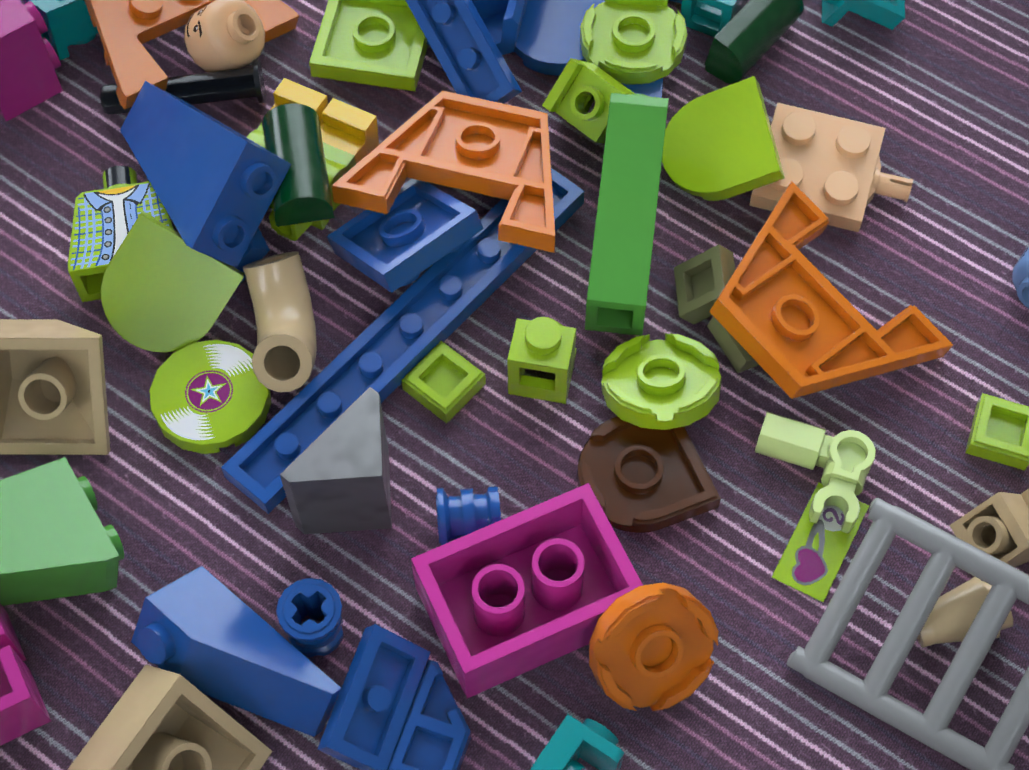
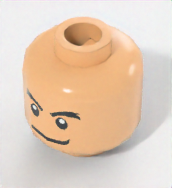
M215 0L190 16L185 26L184 40L187 51L195 64L209 73L241 69L252 63L253 60L260 56L265 46V31L260 17L245 1Z

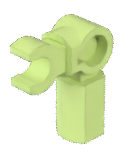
M767 411L755 452L814 470L815 466L822 467L824 471L821 483L824 487L814 496L809 511L810 522L817 524L823 508L826 506H836L844 514L841 531L849 533L854 527L860 512V504L856 496L863 491L866 477L875 459L876 449L871 439L867 435L854 430L843 431L832 437L825 435L826 429Z

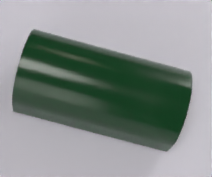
M750 0L714 37L704 64V70L725 83L734 84L739 82L802 15L804 11L803 0Z
M297 103L283 104L271 109L262 120L265 149L291 163L285 178L272 200L276 226L333 219V205L317 112L309 106Z

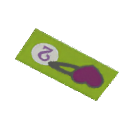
M818 482L771 578L818 601L824 602L869 505L859 501L860 512L854 527L849 533L841 531L844 514L836 506H826L823 508L817 524L810 522L809 511L814 496L824 487L822 483Z

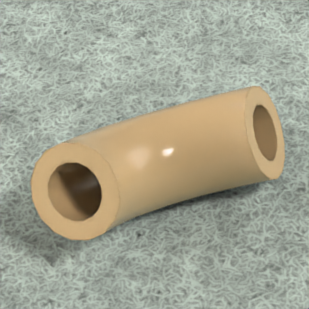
M296 251L266 257L243 267L257 326V346L252 357L253 371L260 383L276 392H291L300 388L309 379L317 354L316 326L311 297L300 255Z

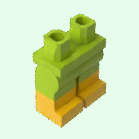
M283 78L273 93L275 104L271 109L283 104L297 103L309 106L317 112L334 211L340 204L333 202L332 185L379 145L377 116L334 98L328 104L327 95ZM261 122L259 127L252 131L247 138L265 148ZM271 202V204H270V206H269V207L272 208V209H273V202ZM274 210L269 215L271 228L277 234L292 241H296L310 225L323 230L330 220L277 227Z

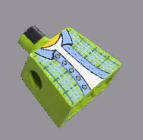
M120 165L108 168L102 176L104 189L82 192L75 199L68 272L82 302L101 299V284L105 270L142 210L173 229L169 215L149 181L138 183L137 173L131 167Z

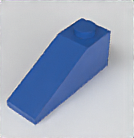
M203 566L196 568L145 597L131 643L140 650L150 663L157 665L160 669L182 675L203 694L313 737L323 731L341 687Z

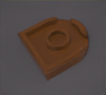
M617 416L595 428L579 457L577 469L578 487L589 483L611 526L616 529L634 533L653 532L719 507L721 498L685 427L668 430L641 428L623 421Z

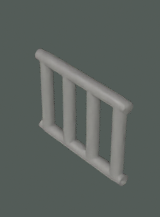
M878 497L875 498L870 505V513L867 517L873 521L805 649L798 646L796 651L790 654L787 666L801 673L810 681L969 770H1014L1015 766L1010 764L1009 761L1029 726V666L985 747L948 728L1016 599L1029 605V575L906 510L891 505ZM897 535L931 553V556L865 679L862 680L828 660L893 539ZM955 567H958L992 585L925 712L921 713L887 693Z

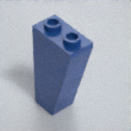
M145 81L120 131L185 244L191 249L237 268L285 178L291 163L188 102Z

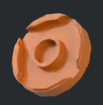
M663 582L638 586L617 598L599 617L589 640V666L604 693L622 708L637 711L635 707H650L652 711L668 709L691 696L708 677L714 664L710 656L713 652L714 643L718 646L719 631L711 612L687 589Z

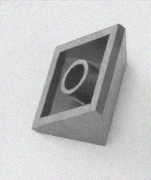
M371 387L350 405L280 474L295 526L302 533L317 534L392 528L389 450L380 395Z

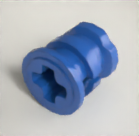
M498 486L488 487L484 494H473V488L460 489L459 496H448L443 487L437 488L436 509L439 544L444 545L451 542V540H456L500 521L501 512Z
M306 578L294 582L284 590L278 599L276 610L281 628L288 635L289 642L304 656L329 655L338 648L343 640V619L341 616L343 608L340 596L331 584L321 579ZM307 615L315 620L320 618L322 615L324 617V620L321 621L319 624H317L315 621L311 619H308L303 624L301 621Z

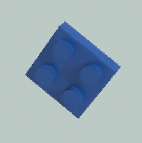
M410 179L401 187L388 215L365 210L326 237L337 256L393 293L398 288L415 281L421 272L445 255L458 251L468 239L484 228L477 210L428 182Z

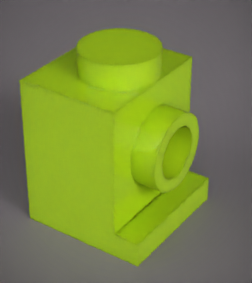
M570 58L542 106L550 112L558 114L595 143L605 144L611 93L630 95L635 93L594 63ZM595 100L594 109L590 113H588L589 108Z
M537 317L533 320L517 318L507 359L508 394L566 404L577 348H575L576 328L563 326L549 317ZM525 369L554 373L555 380L524 375Z

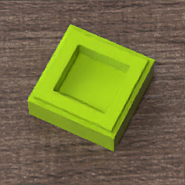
M440 341L401 381L402 388L406 393L447 424L486 384L485 373Z
M982 393L976 405L965 453L1025 471L1029 465V406Z

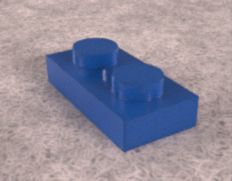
M376 624L366 627L317 750L359 770H387L431 652Z

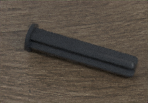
M259 59L253 60V67L168 77L165 90L191 105L257 97L259 103L266 102L265 84ZM116 84L104 85L100 88V100L105 114L129 113L132 107L124 110L116 94Z

